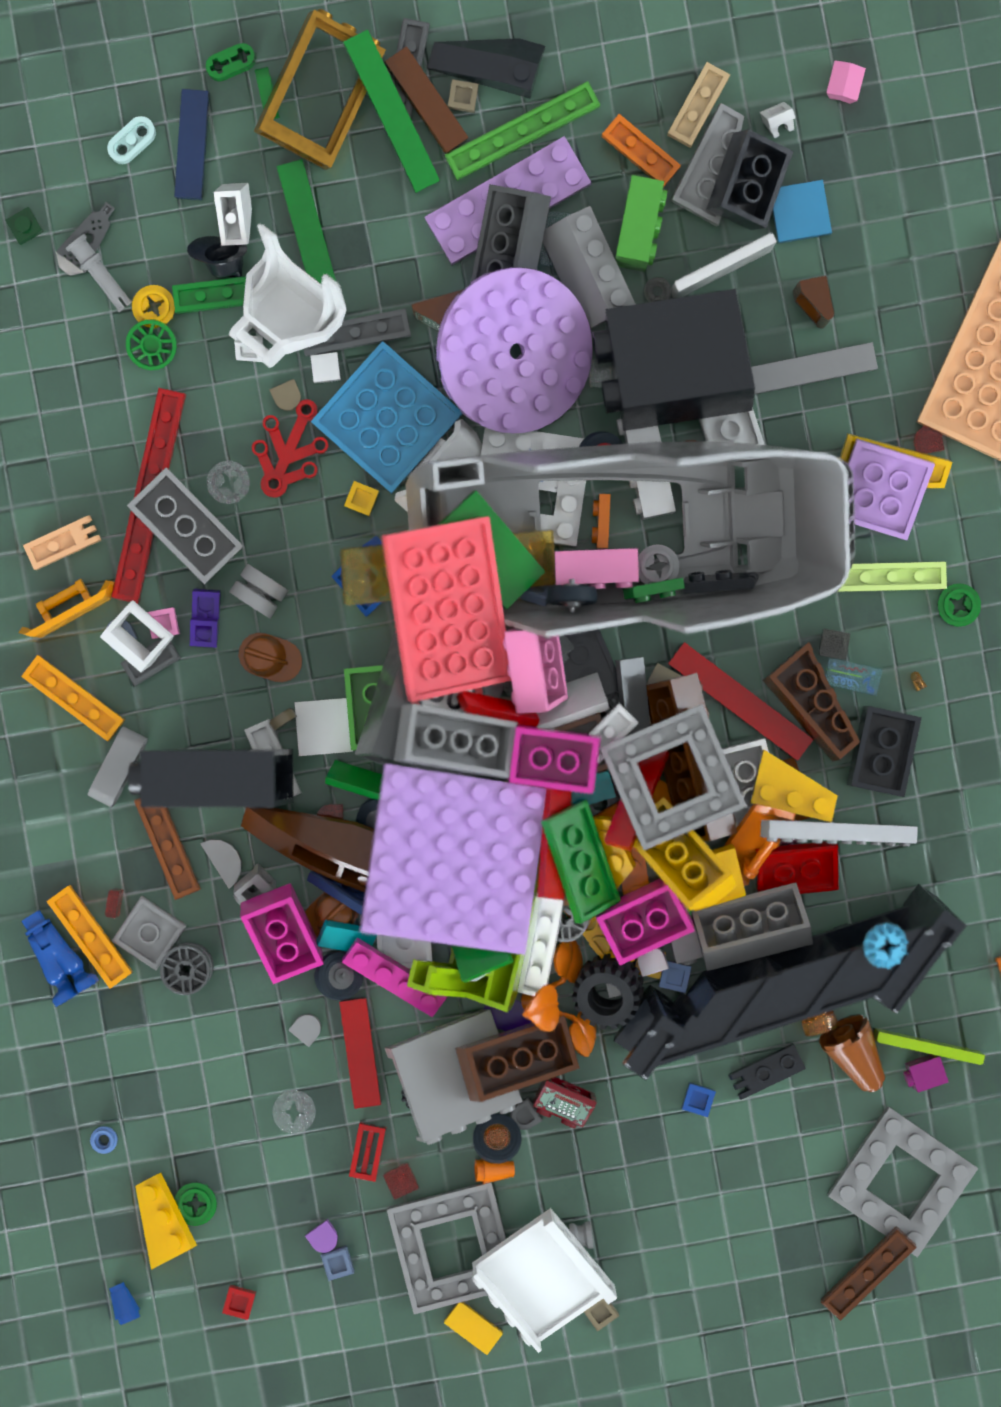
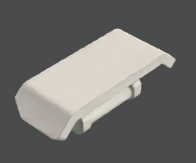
M463 419L456 421L454 432L447 441L441 438L417 467L428 462L480 456L482 443L478 434ZM406 490L397 492L395 501L408 512Z

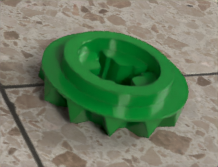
M950 585L940 593L937 602L939 615L947 624L962 627L969 625L976 620L980 613V597L969 585ZM965 596L962 605L968 612L958 610L952 614L955 606L949 599L958 601Z
M198 1182L185 1184L179 1189L174 1198L186 1224L191 1226L207 1223L214 1216L217 1208L215 1193L208 1185ZM195 1193H197L198 1201L206 1203L199 1206L196 1214H194L193 1205L187 1203L193 1200Z

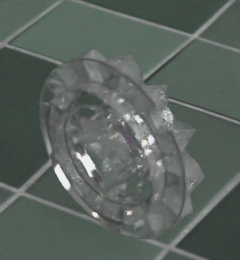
M223 461L216 464L210 470L207 477V488L211 496L218 502L225 504L240 502L248 494L250 478L246 469L239 463ZM222 473L228 475L229 478L239 477L233 483L234 493L228 487L219 489L225 482Z
M291 1090L281 1094L276 1099L272 1113L274 1123L277 1124L281 1131L295 1134L304 1132L312 1125L316 1110L314 1102L307 1094ZM295 1101L297 1111L305 1114L297 1115L296 1120L292 1123L291 1115L285 1112L291 1109Z

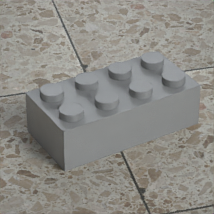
M167 468L127 505L204 585L243 548V545Z
M418 704L402 705L394 761L496 779L510 778L517 722Z
M797 883L749 894L698 911L692 910L693 923L707 971L813 944L811 925Z

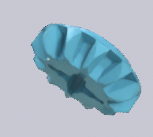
M889 923L879 924L866 935L864 953L873 965L879 968H891L895 964H901L900 960L907 954L906 947L909 942L904 932L896 925ZM886 938L888 942L896 944L889 948L888 953L878 949L885 945Z

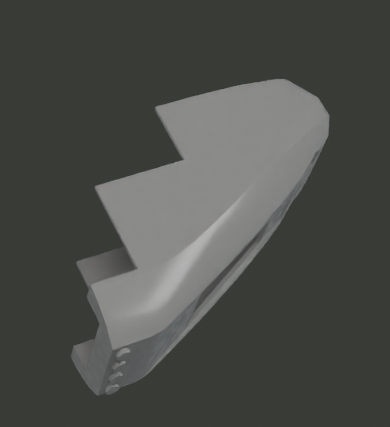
M723 441L648 442L558 448L428 462L419 465L411 473L406 483L409 530L436 526L473 490H477L543 568L539 482L573 480L675 482L680 484L682 488L684 536L683 552L676 554L679 560V573L676 579L683 578L684 580L692 572H704L705 575H714L719 570H731L732 573L756 572L759 575V579L752 589L682 594V589L675 590L676 596L660 598L658 593L650 595V601L635 603L634 598L624 599L623 588H616L615 583H605V588L597 589V602L595 604L577 607L574 613H570L569 608L549 603L546 606L522 600L520 597L508 609L503 608L506 625L543 637L640 621L688 633L784 613L835 593L847 580L855 559L853 472L848 463L840 457L825 453L771 445ZM734 466L744 467L745 487L735 488ZM737 543L747 545L748 565H738ZM654 558V564L646 568V570H655L659 578H661L662 568L670 565V563H660L659 559ZM555 571L545 572L531 588L542 586V583L555 584ZM639 578V582H633V587L644 585L645 583Z

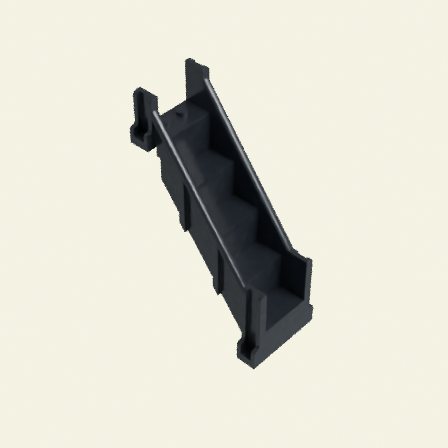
M918 884L904 902L903 907L851 924L846 923L834 927L833 930L812 936V945L709 971L705 970L685 995L681 992L674 1003L671 998L652 985H649L643 993L635 1017L632 1020L629 1019L628 1024L622 1026L614 1037V1041L630 1052L622 1062V1065L644 1080H647L656 1067L870 998H874L894 1013H898L944 950L953 945L967 925L940 898ZM879 924H893L904 932L909 943L906 947L907 954L900 960L901 964H895L891 968H879L866 958L864 940L868 932ZM886 938L885 945L878 949L888 953L889 948L896 944L888 942Z

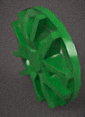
M157 319L143 320L136 323L127 334V354L132 362L140 368L146 370L164 368L175 356L177 339L166 323ZM151 324L149 333L142 327V325ZM155 325L162 327L159 335L153 334ZM136 329L144 335L142 339L134 334ZM165 330L170 338H161ZM131 338H133L135 341L139 343L138 345L132 348L130 343ZM163 343H172V349L163 348ZM141 348L143 354L136 358L133 351ZM162 353H169L170 356L164 362ZM146 355L148 356L149 365L140 362ZM152 356H158L159 365H154Z

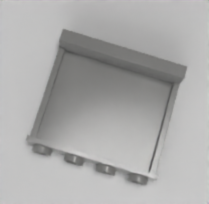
M481 1009L385 1047L387 1057L394 1062L419 1133L416 1136L417 1141L426 1142L427 1145L442 1140L441 1135L451 1132V1134L463 1132L467 1129L466 1125L476 1122V1124L487 1122L492 1119V1114L499 1111L500 1114L511 1112L516 1109V1104L522 1102L519 1090L483 1102H474L469 1099L455 1048L499 1034L490 1010Z

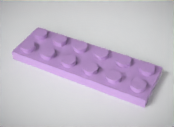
M563 136L425 216V220L451 265H454L477 251L489 184L551 196L550 209L590 186L591 181L567 139Z

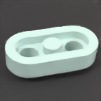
M143 116L132 119L109 141L108 153L110 157L119 164L131 162L154 140L156 136L155 126L150 119ZM140 129H147L145 136L141 137L138 135ZM121 147H127V152L124 155L118 154V150Z

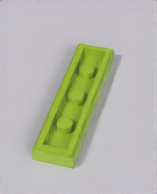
M874 1029L873 1036L878 1043L978 1065L984 1063L985 1055L977 1050L882 1029Z

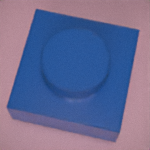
M689 1082L681 1107L682 1110L708 1117L716 1091Z

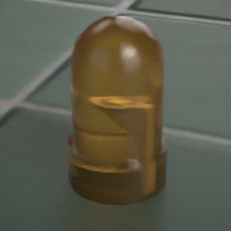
M919 672L911 673L910 677L917 691L927 687Z

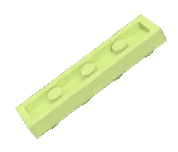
M946 562L853 564L847 580L837 592L947 589Z

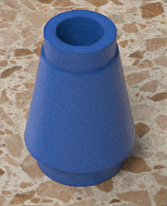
M124 1282L109 1288L115 1320L118 1319L120 1326L141 1317L138 1311L140 1307Z

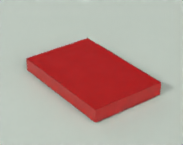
M824 841L822 843L777 846L771 851L758 870L756 876L757 892L792 883H797L800 894L839 890L838 844ZM760 848L755 849V855L757 854Z

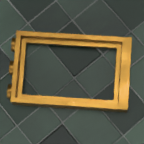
M318 9V11L312 10L308 13L254 132L326 170L332 167L366 94L360 77H358L326 148L274 121V117L315 29L318 28L342 42L357 35L356 28L344 22L339 24L332 20L333 16L330 13ZM372 38L382 58L386 49L380 47V42Z

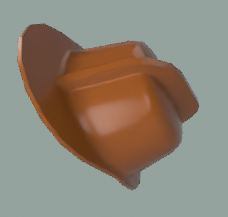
M266 633L249 635L239 647L238 656L243 668L253 675L271 681H289L298 675L302 667L301 653L293 643Z
M323 892L305 911L316 937H318L325 920L353 924L359 916V913L326 892Z

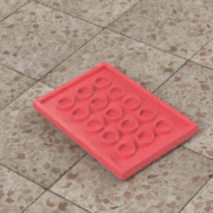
M478 517L383 535V548L407 701L416 702L512 681L508 675V653L504 648V632H506L489 517Z

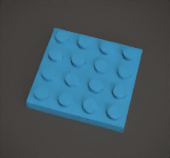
M382 341L312 419L311 423L393 494L463 414L458 407Z

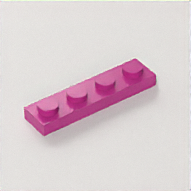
M358 937L342 958L343 964L431 1017L435 1015L447 999V996L430 995L408 987L410 969Z

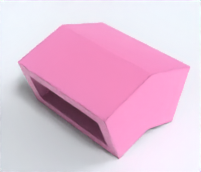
M834 61L826 92L829 99L841 100L849 104L856 102L866 68L853 63Z

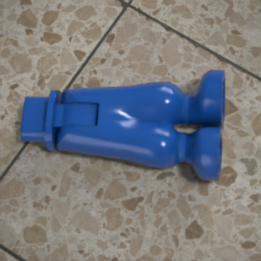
M40 910L21 921L27 930L25 935L29 936L28 941L40 963L47 982L58 989L52 999L55 1007L60 1006L99 981L95 974L85 972L83 961L66 943L51 923V920L44 918ZM68 975H71L74 979V985L70 982Z

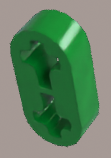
M240 43L213 54L206 61V71L211 79L219 82L248 71L254 66L256 61L254 50L248 44ZM244 51L245 54H250L247 56L248 61L246 63H243L241 60L232 62L239 58V52ZM219 62L220 65L230 63L222 67L223 72L220 74L216 70L211 71L215 68L214 63Z
M268 67L255 69L263 110L273 90ZM279 110L277 111L274 119L280 118Z

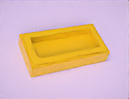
M465 1302L457 1303L444 1320V1324L486 1355H488L503 1335L501 1329Z

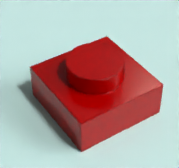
M230 1285L222 1313L249 1320L256 1291Z

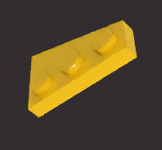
M763 750L750 803L832 822L838 795Z
M162 1173L135 1186L151 1270L197 1246Z

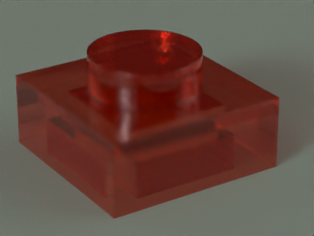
M408 1162L383 1174L394 1200L419 1189V1184Z

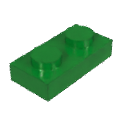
M683 578L623 588L624 599L634 598L635 603L650 601V595L658 593L660 598L676 596L675 590L684 589L685 587Z

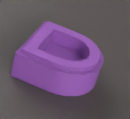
M328 1219L305 1235L312 1247L321 1253L333 1250L338 1240L337 1231Z

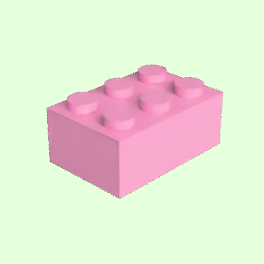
M637 548L554 551L556 585L564 586V584H569V579H575V584H588V586L595 587L596 589L605 588V583H615L616 588L633 587V582H639Z
M515 627L504 632V648L508 653L509 659L508 675L512 679L513 686L512 702L516 706V712H548L567 700L568 693L559 635L543 637Z

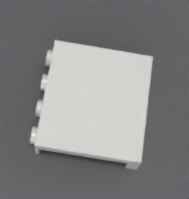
M551 1208L472 1262V1279L479 1289L484 1288L492 1305L495 1308H501L511 1327L516 1326L520 1331L523 1341L528 1346L532 1345L538 1353L542 1351V1340L601 1299H604L608 1304L617 1299L614 1283Z

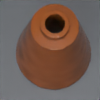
M861 1014L850 1015L837 1021L838 1027L832 1031L828 1027L819 1039L822 1049L862 1091L875 1092L883 1086L885 1075L868 1019L866 1017L864 1019Z

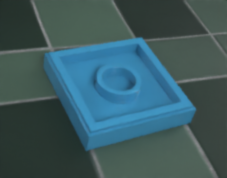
M823 180L780 188L772 210L778 244L832 234Z

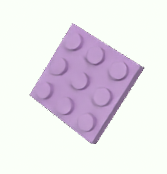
M856 438L848 461L854 478L855 525L908 540L935 463Z

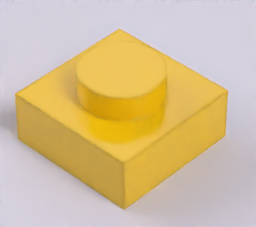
M354 481L344 507L370 517L380 491Z

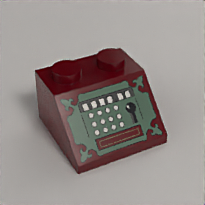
M558 1077L542 1081L533 1100V1106L537 1108V1113L549 1118L552 1115L562 1118L561 1123L571 1128H576L577 1125L583 1128L597 1104L595 1093Z

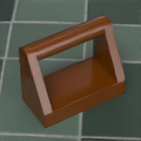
M826 275L799 281L793 289L795 302L818 328H824L834 316Z

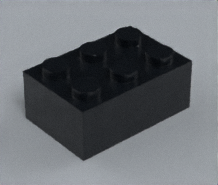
M749 129L734 132L706 209L750 230L766 228L793 151Z
M863 706L857 733L860 743L854 747L846 785L905 797L922 717L872 706Z

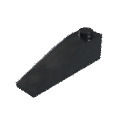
M520 38L434 42L427 69L530 99L545 46Z

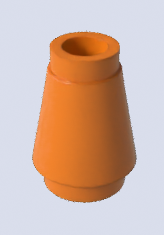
M482 1158L475 1160L474 1173L476 1182L482 1181L483 1184L514 1177V1161L494 1164Z

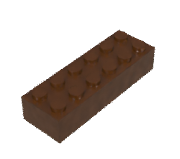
M698 673L646 685L649 716L652 725L702 704L709 718V711L705 705L702 693L703 687ZM688 741L668 749L669 756L663 772L672 807L709 793ZM731 813L693 830L703 842L712 841L737 833L736 818Z

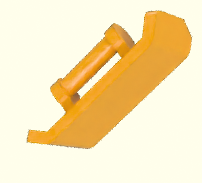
M83 580L75 581V584L45 601L41 600L36 603V607L45 623L34 629L22 627L18 633L30 637H45L108 602L111 599L115 582L106 580L99 593L91 597ZM78 594L82 595L83 602L52 618L49 610Z

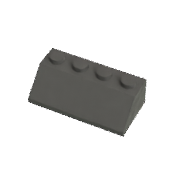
M489 184L471 282L488 272L505 268H526L537 271L551 196Z

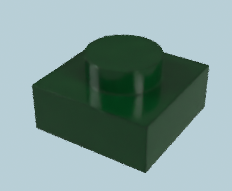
M29 207L5 220L20 245L44 232Z

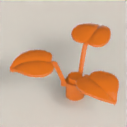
M576 940L559 942L554 953V967L561 978L556 982L542 986L534 996L522 994L521 1004L525 1010L523 1016L545 1032H551L555 1029L560 1016L570 1019L573 1023L569 1027V1033L574 1049L581 1056L589 1057L596 1040V1024L593 1027L589 1025V1019L584 1021L580 1017L581 1011L577 1017L559 1011L557 1007L559 1005L557 1001L558 995L555 987L564 984L566 980L570 983H575L583 967L582 953Z

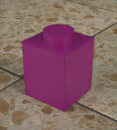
M929 1054L905 1063L907 1071H904L903 1074L908 1087L913 1086V1089L918 1093L949 1082L940 1056Z

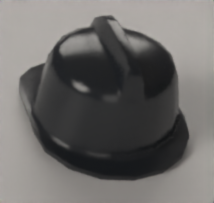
M217 236L197 238L188 245L187 253L189 256L204 262L213 276L233 278L242 276L243 256L247 252L246 245L221 246V239Z

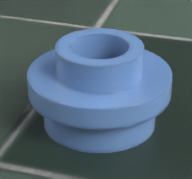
M108 1126L98 1127L90 1137L92 1148L101 1154L111 1152L118 1142L116 1132ZM100 1136H108L109 1143L103 1144L100 1141Z

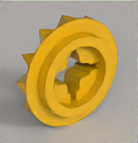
M158 285L143 287L133 298V315L138 322L147 319H157L167 324L173 319L175 312L173 296L167 289ZM149 297L155 303H161V306L158 307L159 317L153 311L146 312L150 308ZM145 324L143 326L150 328L151 324Z

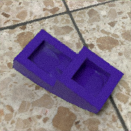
M193 589L190 646L217 648L221 590Z

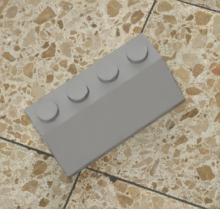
M591 206L575 212L545 229L542 243L560 282L574 294L581 304L588 319L590 329L606 322V309L635 305L634 299Z

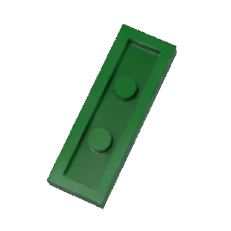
M246 276L172 285L175 313L182 314L243 306Z

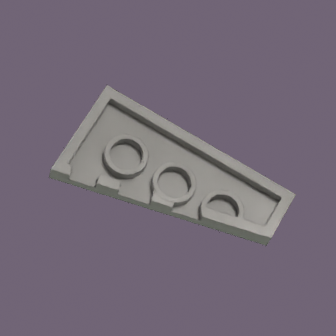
M722 103L718 105L670 200L716 227L719 226L721 216L706 208L734 132L741 131L744 121L742 114Z

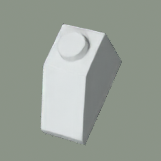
M222 184L214 191L221 246L248 244L252 215L249 184Z

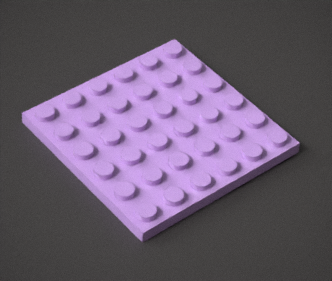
M384 764L360 932L525 955L541 845V821L543 820L546 789Z

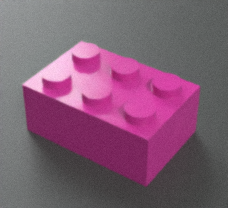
M522 725L517 726L509 783L592 794L595 791L601 736Z
M661 878L621 896L620 902L596 915V919L619 965L694 932L693 921L686 906Z
M291 883L241 902L240 917L273 984L323 965L322 947L317 946V937Z

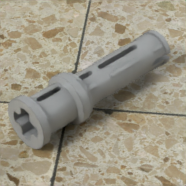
M83 234L65 249L73 253L81 264V270L88 271L117 308V311L121 312L125 307L119 298L126 307L132 303V300L128 298L101 263L100 253H96L86 241L87 236Z

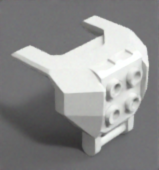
M258 224L257 227L265 246V252L262 259L246 274L243 304L244 316L231 328L229 336L235 341L240 340L260 356L265 365L271 368L285 354L327 341L342 326L346 313V304L340 285L325 274L322 276V283H318L288 258L282 251L276 234L264 225ZM252 328L273 345L269 350L248 334Z

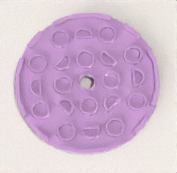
M505 268L488 272L470 282L471 284L454 298L443 317L436 346V358L439 362L442 376L440 379L449 398L454 401L461 410L460 412L471 421L485 428L503 433L531 432L543 428L560 418L574 404L583 390L592 361V335L589 322L574 294L560 281L550 275L526 268ZM517 343L521 348L522 354L514 359L510 355V348L513 344Z

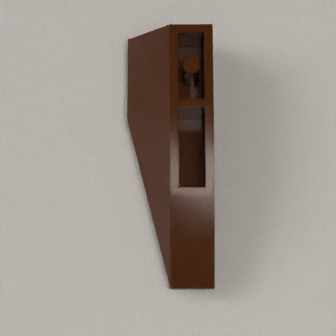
M246 807L241 827L260 841L318 874L366 892L375 829L354 821L279 808Z

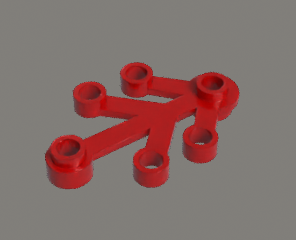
M304 399L297 405L296 414L298 417L286 445L279 430V420L273 415H268L263 419V427L269 432L279 458L275 470L267 454L269 451L267 443L263 440H256L252 444V452L258 456L265 474L261 479V489L264 494L271 498L282 496L289 484L304 478L312 479L318 473V468L313 462H305L301 469L285 474L290 463L316 453L324 454L329 448L325 438L317 437L311 444L296 449L307 423L311 422L318 414V407L312 400ZM305 405H309L312 408L311 413L308 415L302 413V408ZM269 419L276 421L274 428H267L266 423ZM318 441L325 442L323 450L316 449L315 445ZM264 444V452L257 453L255 450L256 446ZM309 465L315 469L312 475L305 474V468ZM272 479L279 481V486L276 489H272L269 486V482Z

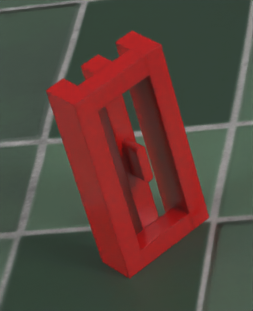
M363 1122L359 1123L349 1177L376 1181L386 1127H378L373 1124L368 1125ZM364 1130L369 1131L361 1172H356ZM374 1132L379 1133L372 1173L366 1174Z

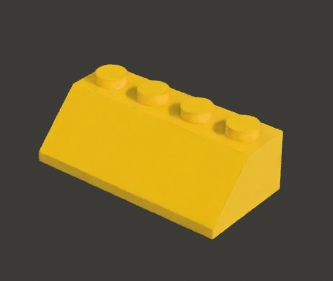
M662 798L655 804L658 814L673 808L665 798ZM694 830L646 850H643L638 836L635 840L634 848L689 911L715 904L737 887L733 874Z

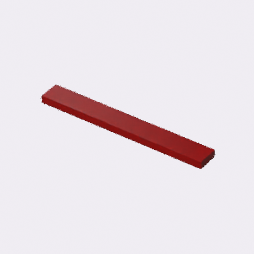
M158 388L134 498L165 468L168 470L170 468L186 398L185 393ZM132 511L129 516L111 598L127 602L133 600L139 604L154 534Z

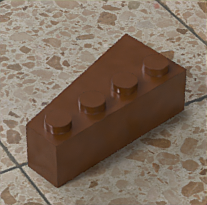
M810 642L797 649L767 675L763 681L831 761L834 762L844 757L860 743V740L845 711L842 710L836 698L837 695L833 687L831 688L824 675L825 672L821 664L818 663Z

